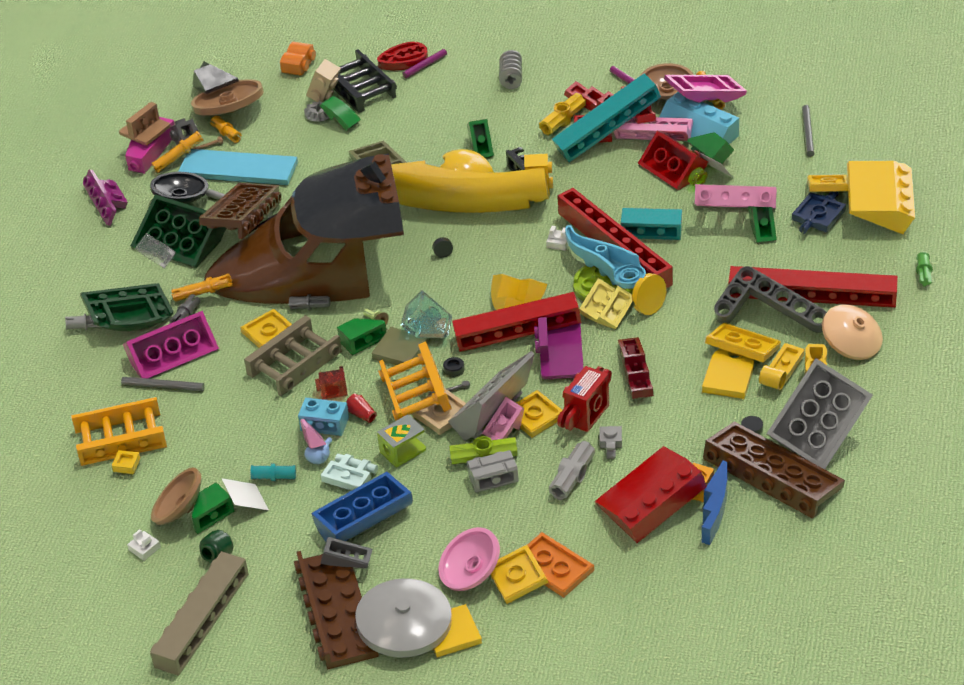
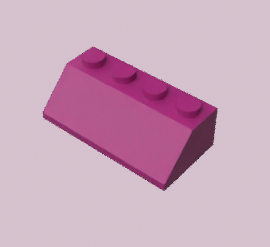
M203 310L123 344L128 359L139 377L147 379L219 349Z

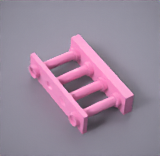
M695 184L696 206L743 208L754 206L773 207V209H776V187Z

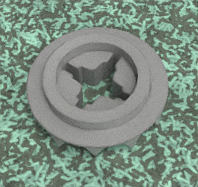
M313 101L312 104H308L307 108L304 109L305 117L311 121L329 119L328 115L320 107L323 103L321 101Z

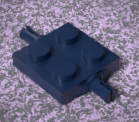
M831 191L827 196L810 192L794 210L791 220L802 224L799 227V231L803 232V234L811 227L828 232L846 211V204L835 200L838 196V191Z

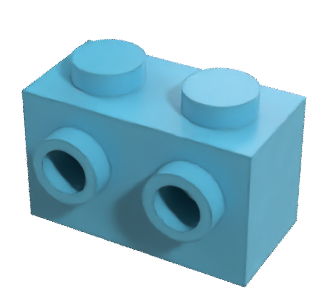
M305 398L298 414L300 431H302L300 421L305 419L318 433L342 436L349 419L347 402Z

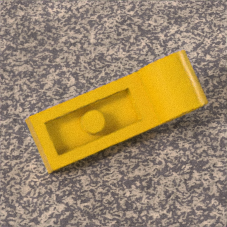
M784 343L770 366H763L759 375V383L781 390L804 357L805 349Z

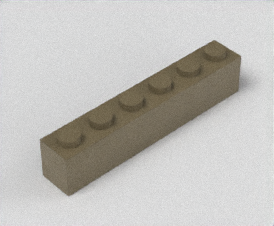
M221 551L218 557L212 561L209 570L200 578L197 587L188 595L187 601L176 612L175 618L164 629L163 635L158 642L152 646L150 655L154 668L177 676L181 674L249 575L246 559Z

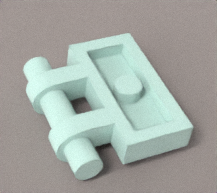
M337 454L335 461H330L321 474V481L352 491L370 481V472L376 474L378 465L371 464V461L366 459L362 461L355 459L349 454Z

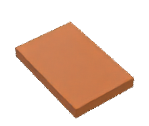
M543 532L527 544L548 580L545 586L563 598L595 571L594 564Z

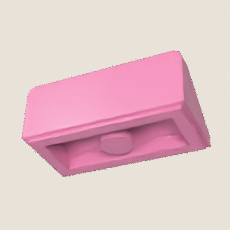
M301 419L300 423L304 439L309 448L312 449L326 445L322 436L305 419Z

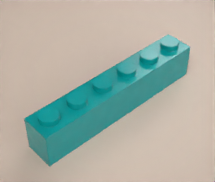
M645 73L552 138L557 150L570 163L660 99V92L656 84Z

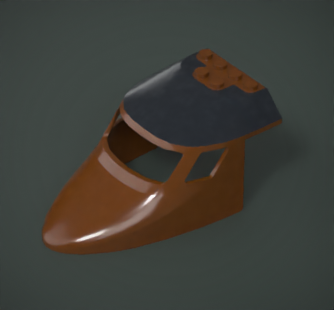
M378 154L331 166L303 179L289 200L274 217L234 244L212 264L204 276V281L209 277L216 278L229 274L232 279V286L218 289L215 294L225 298L252 303L289 304L291 296L303 297L311 294L312 297L328 296L331 302L370 297L363 241L404 235L400 205L389 154ZM376 162L386 179L381 183L372 182L360 170ZM304 235L308 239L295 257H292L284 249L281 241ZM321 242L345 243L332 262L307 261Z

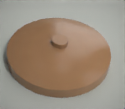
M239 80L206 94L202 92L191 101L193 112L198 115L231 113L258 100L263 95L264 90L261 82L258 80Z

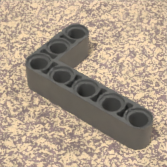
M749 266L742 267L737 272L714 306L716 320L721 324H728L735 318L749 296L752 295L815 333L823 332L822 323H815L813 320L816 318L823 319L827 313L821 307ZM746 276L752 277L751 281H743L742 279ZM762 287L770 288L767 292H762L760 289ZM733 293L741 294L738 298L731 297ZM780 297H786L788 299L786 302L778 301ZM799 307L806 309L802 313H798L795 311ZM722 309L729 310L725 315L719 313Z

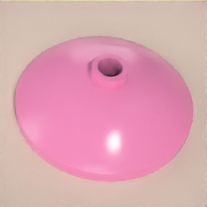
M481 527L471 528L457 535L447 545L440 558L438 571L443 584L454 591H465L484 582L493 572L498 562L500 545L497 537L490 530Z

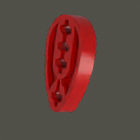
M414 41L393 46L377 57L378 68L391 71L407 70L428 58L427 47L420 42Z

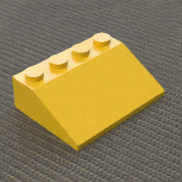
M849 161L847 163L849 214L904 234L915 219L911 167L896 161Z

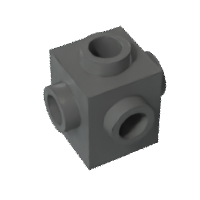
M183 118L175 121V125L170 127V136L172 141H175L176 145H178L179 141L187 139L198 131V128L193 119L186 121Z

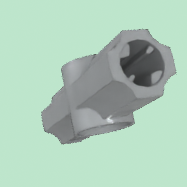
M582 441L577 443L570 456L561 460L558 474L549 486V493L558 500L567 498L575 484L583 481L586 468L595 455V448L589 442Z

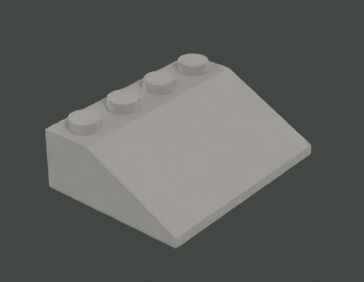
M532 351L500 370L448 420L464 441L471 437L476 439L484 431L482 428L488 425L505 397L514 401L523 393L521 389L528 382L534 358Z
M815 359L766 435L802 458L825 469L873 394L823 362Z

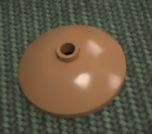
M673 63L657 64L642 72V74L645 73L656 84L661 100H668L678 92L664 79L665 75H694L687 67Z
M194 467L188 468L178 474L165 487L156 500L151 512V520L157 525L167 524L192 511L199 496L202 482L199 470Z

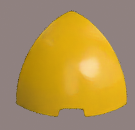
M457 149L449 151L442 156L445 162L440 168L465 172L494 173L489 162L481 154L472 150Z
M505 274L493 275L491 284L493 306L496 310L540 300L546 291L547 284L530 278L520 280Z

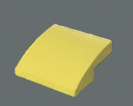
M598 278L580 306V314L601 325L616 329L633 302L632 294L620 286H617L615 289Z

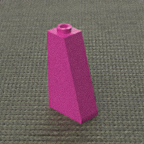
M159 117L161 120L169 122L171 127L175 125L173 119ZM167 129L148 145L131 140L125 155L128 170L145 174L152 166L151 163L156 161L172 141L170 136L171 129Z

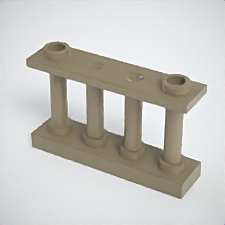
M305 315L244 359L246 373L252 378L260 372L265 373L276 381L278 395L282 396L342 352L340 336L335 335L328 341L313 332L311 318ZM309 339L320 347L311 352L300 345V343ZM290 350H294L305 358L296 363L285 356V354ZM275 361H279L290 369L280 374L269 366Z

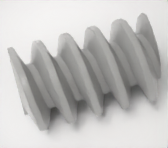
M514 50L504 52L499 59V81L507 89L518 88L522 83V56Z

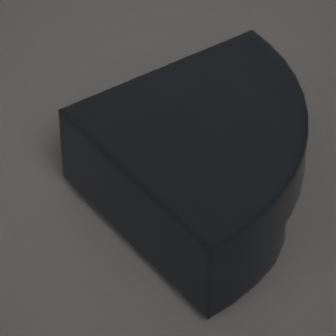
M376 162L360 170L372 182L381 183L386 179Z

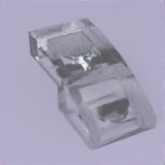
M147 233L135 248L136 251L162 268H165L176 254L175 251Z

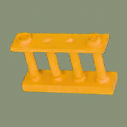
M426 341L418 344L421 353L417 354L418 357L387 369L383 360L379 361L381 370L378 372L382 382L386 381L395 407L392 410L395 421L434 404H441L444 412L452 409ZM420 364L424 366L422 370L392 382V376ZM425 377L427 379L430 378L423 385L399 395L396 394L395 390ZM428 391H435L431 397L405 408L400 406V403Z
M157 397L71 415L75 433H82L83 443L76 445L81 466L115 459L118 450L142 453L167 447L163 426L156 427L154 416L160 415ZM146 418L147 429L135 432L133 421ZM124 423L126 434L113 436L111 426ZM103 428L105 438L92 441L90 430Z

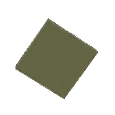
M390 327L373 350L372 358L394 365L401 364L418 357L417 354L421 353L418 344L425 341L428 343V337L418 336L419 334Z

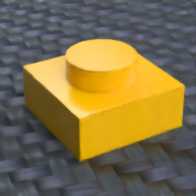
M118 450L112 463L113 472L134 474L141 459L140 453Z

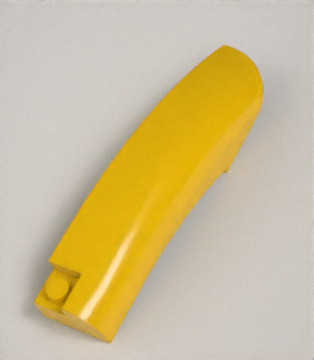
M425 160L391 164L399 204L409 207L445 212L484 213L530 208V201L541 202L549 199L544 168L480 173L440 168L426 164Z

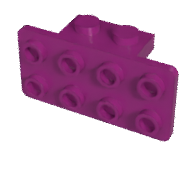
M538 318V326L534 327L535 339H539V341H535V351L540 353L541 378H574L583 369L581 323L547 331V318Z

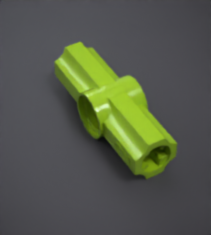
M480 436L474 439L473 443L449 446L451 464L467 463V461L473 460L476 457L482 458L493 455L496 452L509 450L512 456H518L515 437L492 440L487 436Z

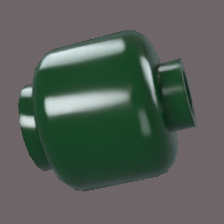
M222 530L212 531L199 544L201 557L210 563L218 557L221 551L231 554L234 548L231 537Z

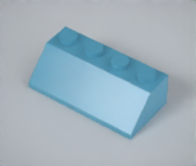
M679 92L666 101L659 118L693 119L691 137L715 132L729 144L739 137V117L704 102L698 103L690 100Z

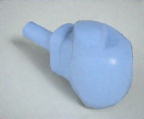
M328 437L325 440L326 445L312 449L307 447L304 453L306 460L312 464L324 463L329 457V444L332 442V439Z

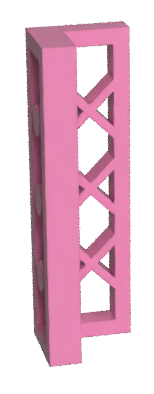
M656 117V121L646 122L649 124H637L634 118H631L613 131L616 139L652 140L658 130L676 141H687L691 138L693 119Z

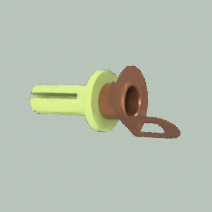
M368 309L364 310L367 313L363 312V315L373 320H383L386 324L388 323L389 316L385 312H373Z

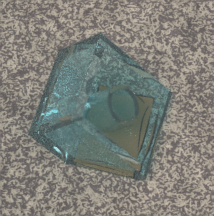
M421 290L405 306L401 325L407 333L413 334L416 338H446L449 335L452 315Z

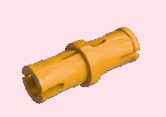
M217 115L211 119L213 122H210V124L218 129L222 136H227L233 143L241 140L242 134L235 130L231 123L225 122Z

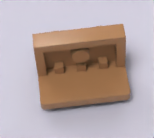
M150 102L126 120L127 125L119 130V134L143 145H148L171 126L169 122L159 118L157 104Z

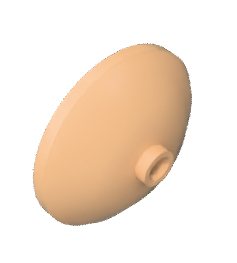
M837 305L828 310L822 320V331L826 341L835 351L847 358L854 360L869 359L876 355L882 346L883 336L878 323L869 313L861 308L852 305Z

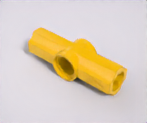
M575 93L565 102L556 103L554 111L539 123V128L543 134L549 136L559 127L568 126L571 123V117L586 105L585 99H583L581 94Z

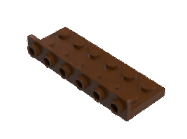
M238 183L199 217V223L211 229L226 227L228 230H235L238 228V238L244 239L281 203L282 194L279 192V185Z
M735 421L705 441L704 460L717 467L720 466L722 461H726L728 473L810 518L816 516L819 505L844 487V479Z
M297 551L298 560L294 561L296 574H301L302 576L298 578L301 591H306V594H303L305 607L311 609V611L307 612L310 625H315L316 629H312L315 643L320 642L321 645L317 647L320 661L325 660L328 670L379 657L378 652L368 647L362 641L356 628V609L362 596L353 567L320 564L323 554L303 559L301 551Z

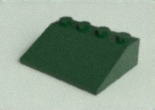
M154 195L130 246L197 268L221 241L226 227L211 229L200 225L199 217L207 210Z

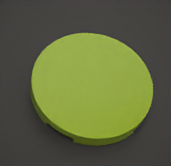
M585 265L577 271L573 279L574 292L582 301L585 300L598 278L615 289L617 285H612L610 278L607 275L602 276L599 268L595 266L588 267ZM624 289L631 294L633 292V289Z

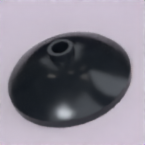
M169 172L155 177L150 183V190L153 195L188 204L201 199L208 192V182L202 176L194 173Z

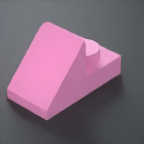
M505 397L482 434L492 440L507 438L513 428L520 429L524 408L508 397Z

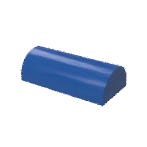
M385 472L311 514L315 526L325 542H327L328 537L347 541L412 505L413 497L411 491L390 473Z

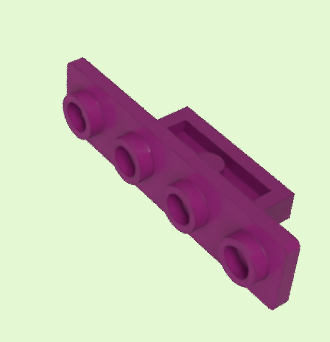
M89 169L87 175L83 178V186L105 224L111 226L116 214L115 207L125 209L128 202L115 181L110 179L100 180L94 171Z

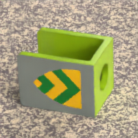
M410 415L400 418L377 432L380 453L396 468L426 451V446L416 438L424 433V428Z

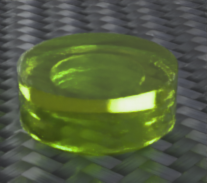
M698 167L692 171L688 182L694 187L695 184L703 185L708 174L703 168Z

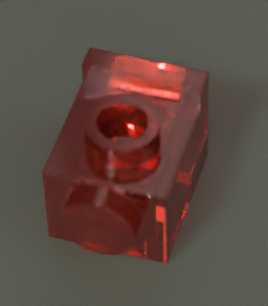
M339 366V370L318 373L319 379H315L317 392L321 391L322 400L348 396L343 366Z

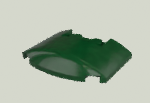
M159 283L80 293V297L93 324L112 331L128 332L150 328L163 322L169 316H172L174 312Z

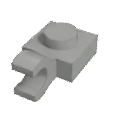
M622 426L600 427V448H606L607 459L616 458L615 448H622Z

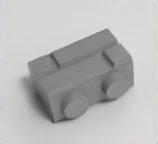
M510 450L496 452L493 455L482 458L476 457L473 460L467 461L468 475L475 493L519 481L518 468Z

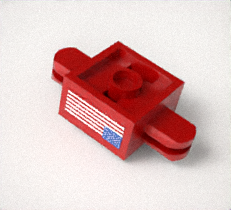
M585 366L580 373L578 372L575 375L572 383L565 387L562 394L564 409L558 415L557 425L569 431L575 427L589 432L609 407L611 370L600 366L596 369Z

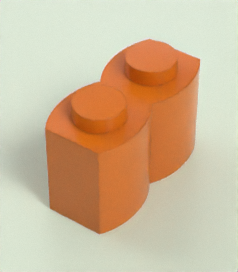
M291 42L287 52L283 54L280 60L281 73L303 75L308 70L309 64L316 57L313 44Z

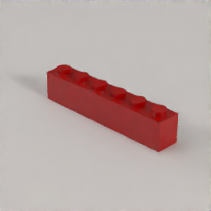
M574 292L452 320L459 352L535 334L534 327L538 326V318H547V331L582 322Z

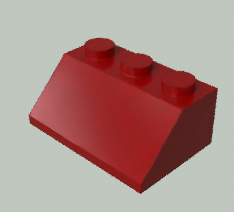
M658 130L638 161L639 165L677 190L699 179L709 163L695 152Z

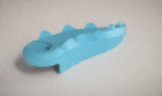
M571 225L566 226L565 235L570 249L584 260L586 266L599 268L600 274L602 276L607 275L612 285H617L624 289H633L636 282L646 276V271L640 265L637 254L610 243L578 235Z

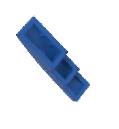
M722 461L704 490L702 543L711 545L725 511L727 498L726 461Z

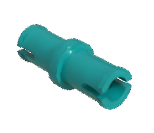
M271 463V466L251 465V480L271 479V481H276V479H296V465L276 466V463Z

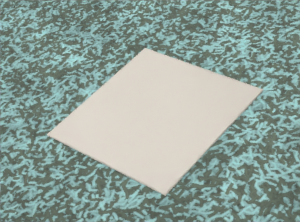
M695 151L700 157L709 162L707 165L733 177L721 163Z
M222 479L235 505L269 510L256 484Z

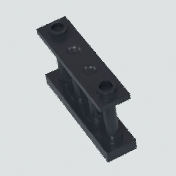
M359 49L355 50L356 60L339 66L341 68L337 77L339 80L333 89L358 113L365 111V100L387 92L393 99L396 98L397 86L395 81L390 79ZM356 67L361 68V70L356 71L347 76L341 75L342 73L354 69ZM366 75L370 77L355 85L349 83ZM376 83L379 85V87L363 94L359 92V90Z

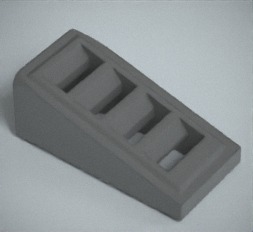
M328 537L320 564L368 568L373 549ZM359 555H364L363 559H359Z

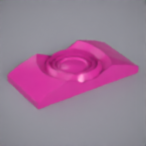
M665 75L664 77L680 94L698 103L704 100H716L717 98L726 103L745 96L747 92L729 75Z

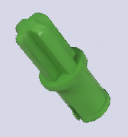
M920 252L916 257L918 264L916 272L919 275V283L926 287L932 283L931 273L933 267L930 264V255L926 252Z

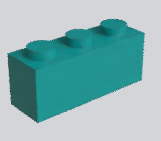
M622 208L621 226L638 239L681 240L682 209Z

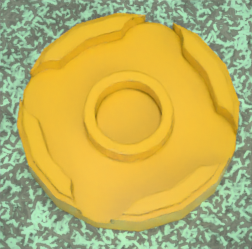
M648 273L645 274L644 278H640L636 282L632 292L635 310L644 315L656 313L662 307L667 293L664 279L659 275Z

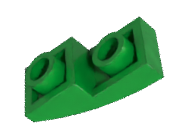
M332 96L320 105L331 120L336 118L345 131L361 120L347 104L335 96Z

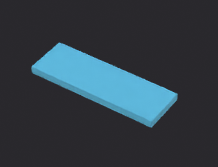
M191 149V152L186 154L178 172L194 173L211 180L288 185L298 159L294 156Z

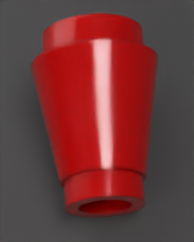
M355 393L347 399L349 413L368 423L374 421L377 413L362 395Z

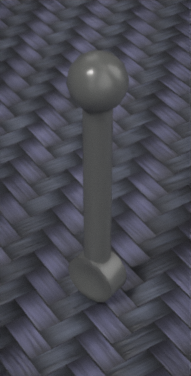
M463 381L460 385L447 388V390L451 392L461 388L468 389L470 388V382Z

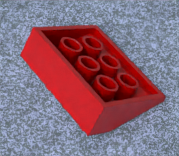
M663 446L596 499L595 504L628 536L638 543L707 486L702 472L687 458Z

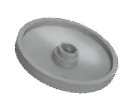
M394 579L383 582L370 589L361 598L356 609V628L362 641L374 651L391 657H413L434 649L446 638L452 622L451 607L446 596L435 586L416 579Z

